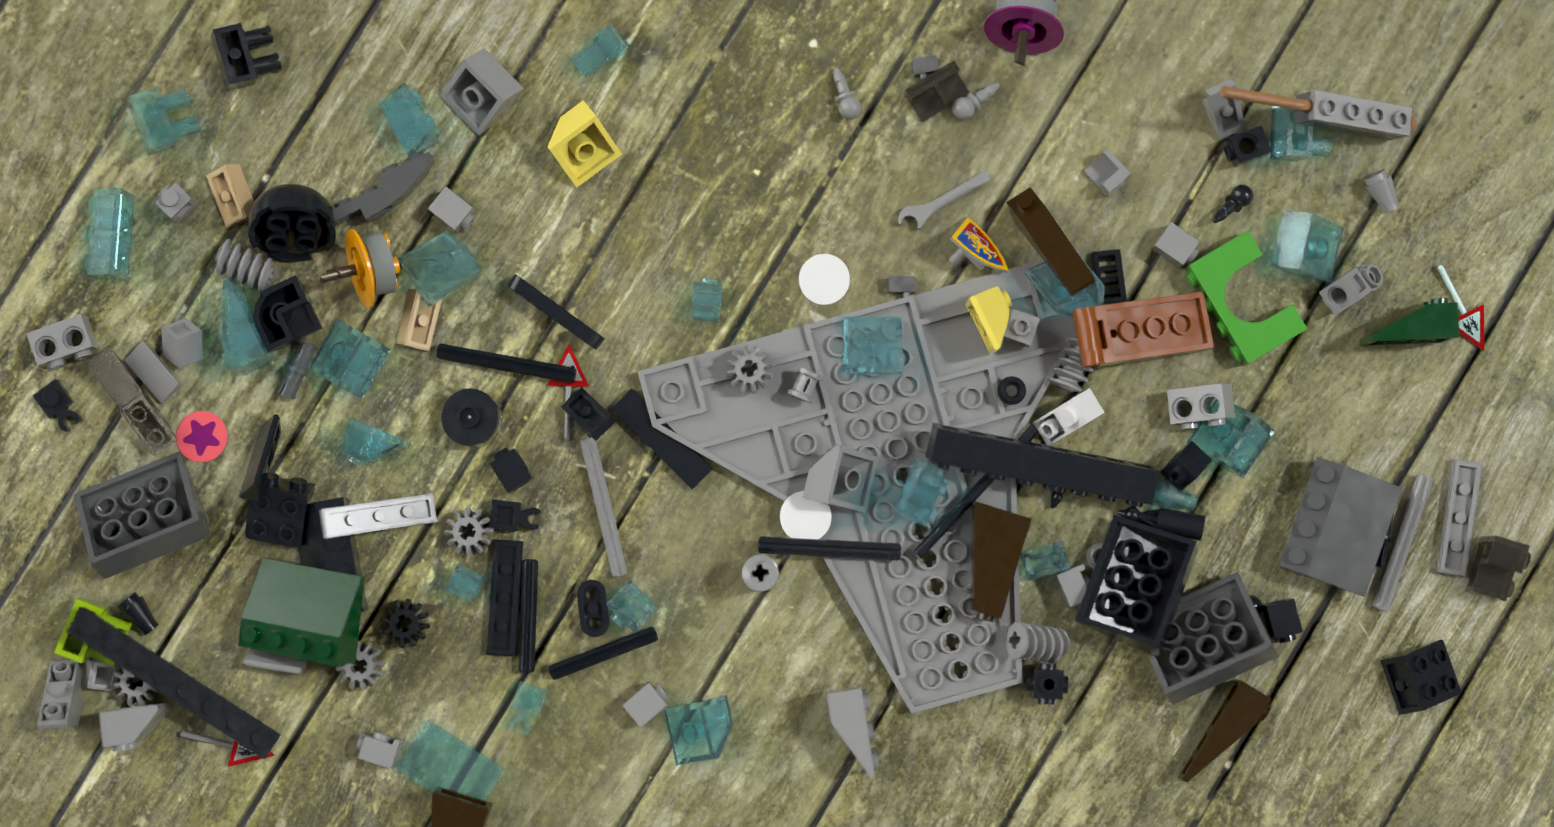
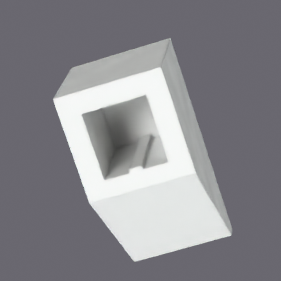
M1089 388L1037 419L1033 424L1046 445L1050 446L1105 412Z

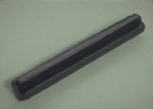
M524 559L522 561L518 668L521 673H532L535 670L538 560Z
M649 627L552 664L548 667L551 678L557 680L656 642L658 640L657 632L654 627Z

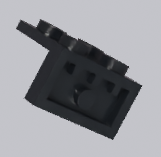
M1437 640L1409 653L1390 656L1380 660L1399 715L1424 711L1461 694V689L1443 640Z

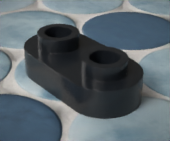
M586 580L580 584L577 590L580 625L586 635L599 637L607 632L610 625L607 593L601 582ZM590 588H594L597 591V597L593 600L587 597V591ZM593 617H598L601 621L598 628H593L590 625V620Z

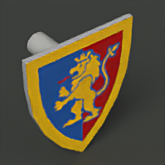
M967 217L950 238L959 247L950 257V263L957 267L967 258L980 270L987 266L994 270L1008 273L1009 270L997 246L974 221Z

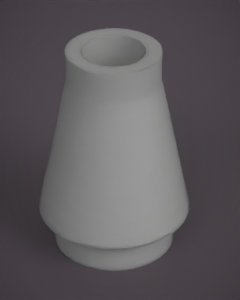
M1385 169L1377 171L1364 179L1366 190L1382 208L1384 214L1400 207L1391 174H1387Z

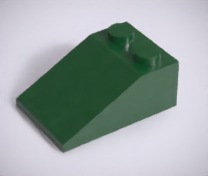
M1434 298L1423 302L1422 307L1409 312L1361 339L1360 346L1441 343L1459 338L1458 302L1448 303V298Z

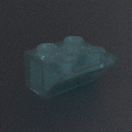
M404 83L379 104L408 157L440 143L436 135L441 132L430 113L424 114L423 110L427 106L416 88L410 90L407 84Z

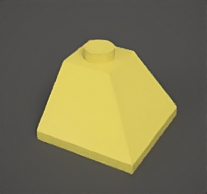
M584 101L560 117L548 144L549 150L576 188L622 155L597 116Z
M999 286L976 294L965 303L990 355L996 353L1001 347L1011 313L1009 307L1012 306L1006 290L1001 292Z

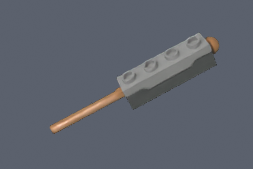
M1224 85L1220 89L1221 97L1295 110L1294 123L1386 140L1408 137L1416 127V120L1412 116L1411 107L1317 90L1298 94L1295 99Z

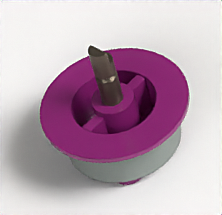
M997 0L996 10L986 18L984 23V32L987 38L996 46L1015 53L1014 63L1025 66L1026 54H1040L1053 50L1062 42L1064 37V28L1057 19L1058 6L1055 0Z

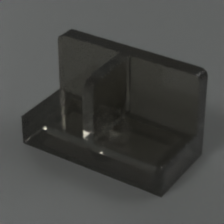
M955 61L950 62L905 89L904 95L920 122H925L952 106L956 99L966 97L969 93V90L959 76L960 69Z

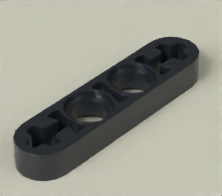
M514 274L507 284L510 289L593 349L597 350L605 338L518 275Z

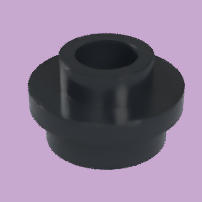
M1009 376L999 383L997 394L1003 403L1016 405L1024 399L1026 386L1020 378ZM1008 386L1016 388L1017 393L1015 396H1009L1006 393Z

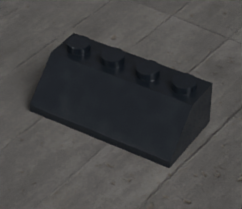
M340 497L307 504L303 542L298 547L301 564L362 576L355 534L323 538L319 510L350 505L349 498ZM365 589L363 590L361 612L368 611Z

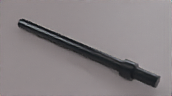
M1030 425L1018 439L1031 442L1039 432ZM985 473L913 552L922 559L995 479L989 478L988 473Z

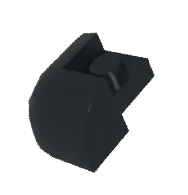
M296 275L266 289L261 293L255 304L253 319L267 352H273L299 342L300 339L323 329L313 308V302Z

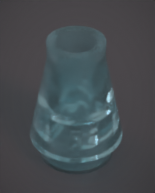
M1166 480L1165 482L1158 481L1153 502L1162 508L1193 511L1198 497L1196 494H1192L1185 489L1180 492L1169 480Z

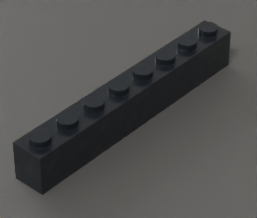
M937 423L932 424L925 457L932 462V466L939 469L949 470V466L959 467L960 472L970 475H977V471L988 473L989 478L1004 481L1005 477L1016 478V483L1032 486L1033 482L1042 483L1043 488L1048 490L1060 491L1062 487L1071 489L1072 494L1087 497L1088 493L1098 494L1099 499L1109 502H1115V499L1119 498L1126 500V504L1135 507H1142L1143 503L1153 505L1160 471L1151 465Z
M85 607L81 608L66 632L263 759L267 757L281 734Z

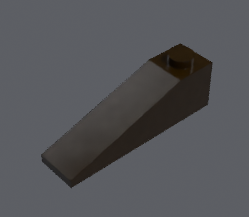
M1031 187L1006 202L1013 222L1071 297L1096 282L1093 274Z
M1236 680L1178 778L1186 783L1189 782L1255 726L1259 719L1263 721L1271 710V706L1268 705L1271 698L1244 681Z

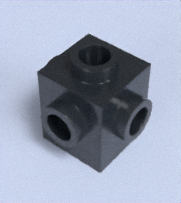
M1039 663V668H1032L1031 674H1027L1026 691H1030V697L1038 698V704L1055 705V699L1063 700V693H1068V676H1064V670L1057 669V664ZM1046 679H1052L1054 682V686L1050 690L1044 688L1043 684Z

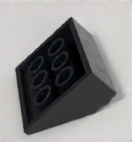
M1114 515L1075 621L1130 647L1160 656L1198 553L1197 541Z

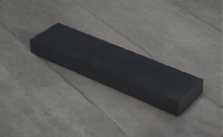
M633 389L627 392L612 407L624 422L692 490L713 470L693 449L652 427L646 402ZM655 412L656 419H660L661 417ZM667 423L661 424L667 429L675 432Z
M494 539L486 654L516 656L524 541Z

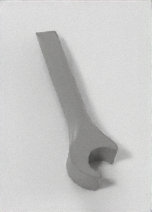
M984 170L928 203L903 208L898 217V225H901V221L904 218L911 217L917 222V230H920L926 220L935 212L990 181L988 173Z

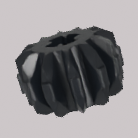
M406 599L404 608L400 600L394 601L396 611L386 607L385 612L391 617L381 618V623L389 624V628L383 629L382 633L383 635L393 633L389 638V643L391 644L400 638V648H405L407 638L412 647L416 646L417 640L415 635L419 639L424 640L426 635L420 629H430L431 625L422 623L421 620L429 617V613L424 612L419 615L418 612L422 609L423 605L417 603L412 609L411 599ZM406 615L405 619L411 618L412 623L408 625L409 631L407 632L406 628H400L399 623L403 621L402 616Z

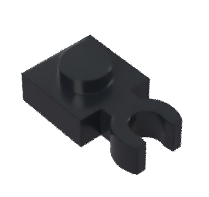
M58 379L53 380L33 395L49 419H53L56 416L59 417L58 425L63 431H70L66 424L69 417H73L77 423L83 422L79 413L69 409L75 401Z
M492 499L489 528L518 531L519 523H523L528 529H539V525L529 522V516L532 513L541 514V510L529 508L524 512L521 511L522 503Z

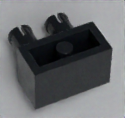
M241 23L213 29L210 38L226 91L254 85L258 75L282 70L277 52L253 59L249 48L274 43L269 25L249 31H244Z

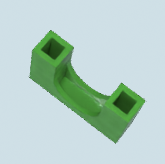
M1249 231L1244 232L1185 268L1187 274H1185L1187 282L1193 289L1197 288L1199 292L1204 291L1207 313L1213 314L1217 321L1214 323L1217 332L1222 338L1226 337L1232 346L1229 348L1232 357L1237 363L1241 361L1243 366L1308 329L1293 304L1264 321L1254 323L1237 318L1229 310L1225 301V287L1228 279L1235 271L1263 255Z

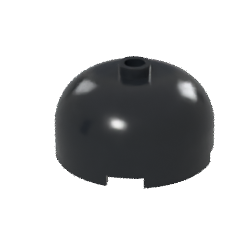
M283 184L272 187L263 192L251 207L248 218L249 241L253 248L258 247L267 253V258L270 257L274 261L295 263L313 260L312 253H319L323 250L329 251L335 242L336 222L333 208L320 192L308 186ZM319 223H320V225H321V237H320L319 241L317 242V230L319 229ZM288 231H294V246L298 251L304 253L294 254L285 251L288 247Z

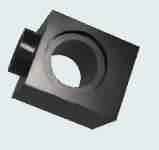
M1262 125L1230 136L1225 140L1226 145L1223 147L1228 162L1232 161L1234 167L1266 157L1272 152ZM1240 141L1250 143L1252 147L1251 154L1241 152L1239 149Z
M1191 440L1172 457L1160 472L1181 492L1198 478L1212 460Z
M508 447L500 450L493 455L495 460L489 463L509 494L535 479L518 451L514 448L510 451Z
M1294 598L1263 605L1262 611L1270 639H1279V643L1296 640L1295 634L1303 632Z

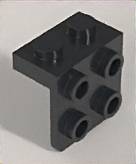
M269 472L261 500H249L245 536L251 540L294 548L300 547L303 542L307 504L314 495L315 484L307 483V480L303 478H280L278 474Z

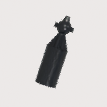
M1131 506L1124 510H1118L1117 515L1135 522L1140 521L1145 525L1197 541L1202 539L1206 517L1204 515L1161 507L1156 510L1140 512L1135 506Z

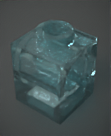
M701 278L700 283L694 282L691 319L720 322L723 285L717 284L718 280Z
M1062 541L1022 552L1020 556L1028 581L1070 569Z
M458 563L445 590L469 602H475L487 576L464 564Z
M631 579L607 602V606L614 612L610 617L621 628L627 625L634 632L659 608Z

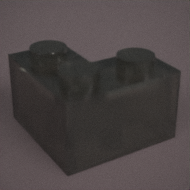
M1481 536L1466 592L1496 601H1507V597L1512 596L1515 588V581L1512 580L1514 574H1522L1523 569L1526 570L1531 560V553L1528 552L1530 545L1500 536Z

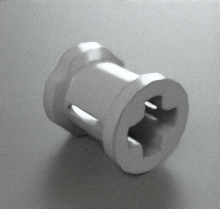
M799 367L797 370L799 375L793 388L788 390L787 394L811 404L812 392L816 383L821 381L822 377Z

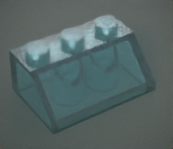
M122 188L94 190L93 197L89 199L88 210L89 214H92L91 226H88L86 230V240L90 244L89 254H86L84 257V270L87 271V276L94 279L128 281L135 196Z

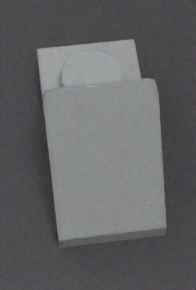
M1232 79L1206 89L1207 98L1202 100L1219 139L1246 128L1240 100L1220 96V89L1223 85L1237 88Z

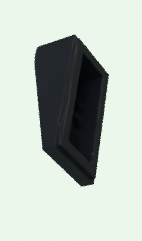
M1120 249L1092 252L1097 306L1127 302ZM1115 261V265L1099 266V262ZM1116 272L1117 275L1110 277H1101V274ZM1118 284V288L1102 289L1103 285ZM1119 296V297H1116V298H1105V299H1104V297Z

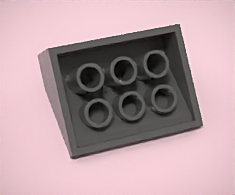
M181 451L74 494L90 564L104 579L212 536L204 508Z
M1317 457L1279 566L1286 571L1365 597L1403 488L1350 467Z
M1238 572L1182 597L1161 655L1157 656L1147 652L1165 695L1173 705L1279 657Z

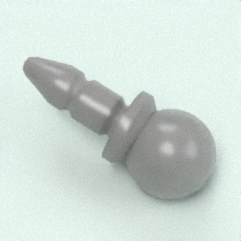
M834 68V81L840 94L836 98L837 102L840 103L839 112L845 119H855L861 113V104L855 98V91H850L844 74L839 68Z
M999 83L987 85L974 95L969 92L966 97L956 99L952 105L954 116L961 120L969 119L973 115L974 110L978 111L981 109L979 103L994 95L1000 86Z

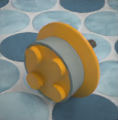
M348 229L345 236L348 265L326 270L325 274L320 275V282L325 283L338 280V278L351 277L360 301L366 308H370L374 304L375 295L394 293L398 288L396 274L400 273V265L397 257H392L390 240L387 233L376 232L360 238L354 229Z

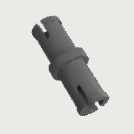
M303 340L299 341L292 362L287 363L286 369L288 371L278 390L279 394L295 400L304 376H308L309 371L307 368L317 349L316 346Z

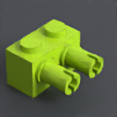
M83 596L77 598L54 653L79 663H83L91 657L115 667L116 663L66 632V630L82 607H85L126 635L129 634L127 631L131 629L132 623L108 615L109 606Z

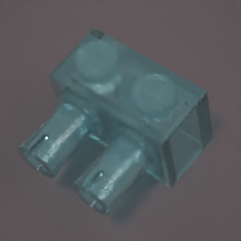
M157 87L129 96L127 104L147 156L175 148L177 138L201 132V127L197 123L198 119L195 114L171 122L167 116L168 111L191 105L186 88L161 96Z
M1271 106L1270 148L1272 152L1270 153V159L1299 161L1312 158V155L1330 156L1332 148H1324L1332 146L1330 139L1313 138L1312 126L1295 124V110Z

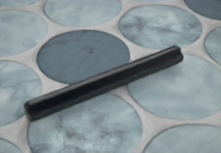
M442 343L438 345L436 357L442 360L562 382L574 383L577 375V370L573 367Z
M761 536L758 540V552L765 554L900 560L901 545L899 543Z

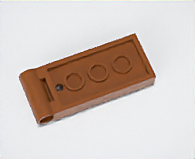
M1204 291L1072 310L1082 368L1203 352L1214 348Z

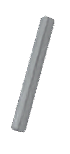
M592 437L581 440V447L613 577L624 576L627 574V567L597 442Z
M1419 474L1415 479L1373 601V607L1381 611H1388L1433 482V479L1429 476Z

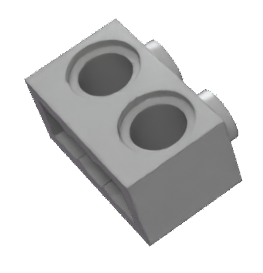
M82 314L26 333L37 366L48 368V370L65 366L64 361L75 358V361L89 358L92 356V351L99 349L89 318ZM76 332H81L83 341L80 345L74 346L72 344V337ZM53 341L56 346L55 352L47 356L45 346Z
M1221 383L1167 390L1170 424L1181 425V430L1198 428L1199 422H1208V426L1226 425L1225 419L1235 418L1232 384ZM1214 398L1219 402V409L1216 413L1211 409V402ZM1186 402H1190L1192 406L1189 416L1184 412Z

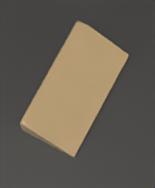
M238 163L226 164L206 175L226 228L248 221L254 200L241 166Z
M409 289L396 344L430 351L443 296L418 289Z

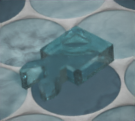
M520 681L511 705V709L517 710L518 714L510 720L509 730L514 729L517 721H522L525 724L523 734L527 735L530 732L531 721L529 718L530 716L539 717L548 693L547 689Z

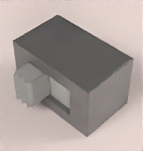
M937 54L911 60L913 76H920L921 81L926 80V75L939 73L940 68Z
M889 276V293H902L903 298L908 297L909 294H914L915 276Z

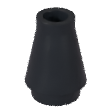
M136 592L117 606L121 611L120 615L140 629L145 636L159 625L144 597H139Z

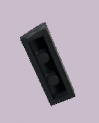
M274 414L259 429L239 493V498L260 501L281 435L279 415Z

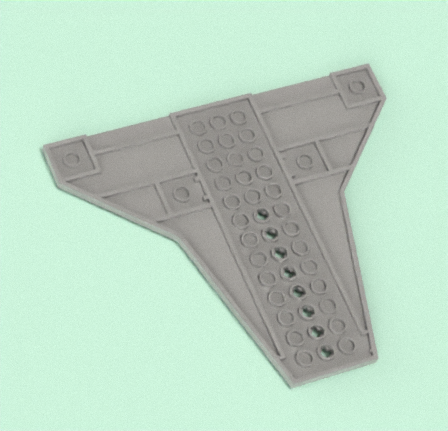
M1043 259L1008 269V273L996 272L637 371L652 427L784 502L792 494L805 490L809 469L836 445L879 457L866 513L829 505L832 514L831 524L828 531L820 539L899 543L901 545L900 560L823 557L911 714L1023 683L1022 659L1012 658L1007 651L1008 630L1014 622L1021 623L1019 562L1002 618L994 617L993 622L977 618L978 612L971 610L973 504L928 551L930 555L934 554L936 560L932 561L931 567H927L925 563L921 564L919 557L913 551L985 474V472L977 471V475L962 473L959 467L949 466V470L933 467L932 462L925 457L932 424L937 423L1018 439L1051 382L1048 378H1053L1055 375L1053 369L1060 366L1058 359L1065 357L1066 353L1063 349L1065 347L1070 348L1069 338L1076 337L1072 310L1094 305L1089 286L1071 297ZM996 286H999L1001 292L1006 290L1012 302V306L1009 307L1010 311L1015 309L1040 318L1031 346L1024 348L1002 340L1001 347L996 353L990 355L965 305L967 300ZM743 345H747L748 354H752L755 345L759 346L757 356L760 357L762 353L767 352L769 356L763 363L773 362L774 367L764 369V371L772 373L773 378L767 379L762 377L767 387L763 389L759 383H756V394H752L751 385H747L745 393H741L742 382H739L735 387L730 385L737 376L726 377L725 374L729 370H735V368L727 366L726 361L732 360L737 362L732 352L736 350L740 356H743ZM752 362L745 363L746 367L741 369L742 374L747 373V377L754 376V371L758 370L757 365L752 366ZM799 367L822 377L821 381L816 383L812 392L811 404L787 394L788 390L792 389L799 375L797 372ZM1009 376L1020 378L1026 386L1024 399L1016 405L1003 403L997 394L999 383ZM1008 386L1006 393L1009 396H1015L1017 390L1014 386ZM655 412L661 417L660 419H656ZM667 423L675 432L667 429L661 424ZM900 468H905L906 472H912V477L908 479V484H903L902 480L897 481L896 475L900 474ZM1005 477L1004 481L995 479L976 501L1017 514L1016 478ZM912 495L914 499L920 500V504L916 506L917 511L911 512L910 508L904 507V503L908 501L907 496ZM916 523H920L922 527L927 526L928 532L924 533V539L919 540L918 536L912 535V530L915 529ZM933 578H936L937 582H942L944 586L939 589L940 594L938 595L927 589ZM944 606L945 610L951 611V615L947 617L948 621L946 623H942L941 619L935 618V614L939 612L938 607ZM951 634L953 638L958 637L959 643L955 644V650L950 651L949 647L943 646V641L947 640L946 635ZM955 662H959L961 666L966 665L967 671L963 672L962 678H958L956 674H951V669L954 668Z

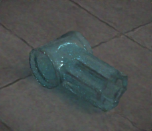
M612 23L598 31L593 37V41L570 59L585 79L609 60L612 62L619 58L630 47L629 43Z

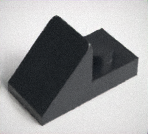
M582 387L561 406L572 420L595 441L617 422Z

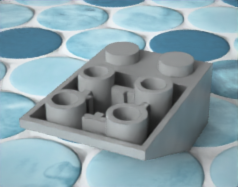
M860 686L826 691L829 717L832 725L869 776H875L874 769H879L877 751L870 748L869 740H875L872 722L866 721L865 711H870L868 693L862 692Z

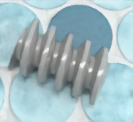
M228 238L218 250L213 267L216 268L217 273L223 275L227 272L229 279L237 277L238 283L244 284L247 282L248 287L251 289L258 286L259 293L271 287L277 275L279 265L272 268V258L270 257L262 263V253H258L254 258H251V248H248L243 254L240 253V243L231 249V239Z
M1070 337L1068 341L1073 348L1065 347L1063 349L1068 358L1060 357L1058 359L1062 368H1054L1053 372L1057 378H1048V380L1053 385L1067 392H1082L1083 389L1077 384L1078 381L1088 382L1083 372H1093L1094 369L1092 367L1082 368L1077 338Z
M766 555L750 557L742 568L744 583L754 591L768 590L775 585L778 579L779 570L777 564ZM757 565H762L763 569H768L769 575L764 576V581L762 582L758 580V577L752 576V571L757 570Z
M1014 622L1007 633V651L1015 659L1055 663L1068 652L1070 647L1069 636L1063 628Z

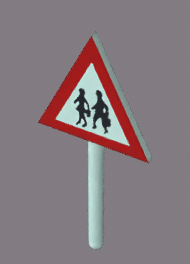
M1439 265L1438 270L1455 303L1458 302V309L1462 314L1458 316L1459 334L1484 351V304L1467 312L1444 267Z

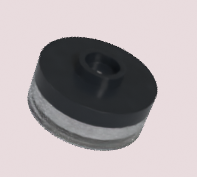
M472 388L460 390L450 396L443 407L441 415L442 426L448 437L454 442L470 448L482 447L492 442L499 434L503 420L502 411L497 401L489 394Z

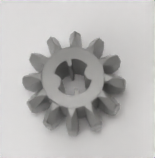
M743 345V356H740L736 350L732 352L737 362L732 360L726 361V365L735 368V370H729L725 374L726 377L737 376L730 385L735 387L739 382H742L741 393H745L747 385H751L752 394H756V383H759L763 389L767 387L762 377L767 379L773 378V374L764 371V369H770L774 367L773 362L763 363L769 356L767 352L762 353L760 357L757 356L759 346L755 345L752 354H748L747 345ZM752 362V366L757 365L758 370L754 371V376L747 377V373L742 374L741 369L746 367L745 363Z
M470 507L465 508V517H463L460 511H454L458 521L455 522L452 519H447L446 523L454 527L453 530H444V535L454 536V538L447 542V545L453 546L459 543L455 550L457 554H461L465 546L467 556L473 555V546L479 553H482L484 549L480 542L482 541L488 545L492 542L489 538L484 537L485 533L491 534L494 532L493 528H484V525L490 522V518L485 517L479 521L482 510L477 509L472 517ZM472 524L475 527L472 529L476 531L475 536H468L465 539L463 535L466 533H462V529L464 526L470 527Z
M358 641L356 660H366L367 665L364 667L367 669L365 672L355 669V665H358V663L336 666V671L345 670L346 674L341 676V682L351 678L349 688L354 689L359 681L360 689L366 690L367 681L372 686L378 684L374 675L384 676L385 673L377 669V666L385 665L386 660H376V657L382 653L380 649L370 653L373 643L368 642L363 649L361 641Z
M123 668L124 672L116 671L114 673V676L121 680L114 683L113 688H122V691L117 695L119 699L125 698L128 695L127 705H133L137 701L139 706H144L146 699L151 702L156 700L153 691H159L144 681L143 686L135 687L137 683H133V679L136 676Z

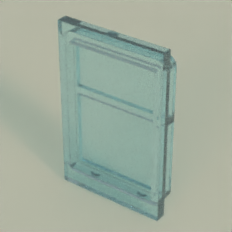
M427 720L396 768L431 792H434L439 786L485 801L495 785L499 783V779L505 771L496 762L430 720Z

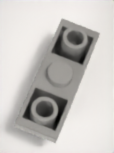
M74 660L50 661L37 724L38 730L79 725L83 705L80 663Z

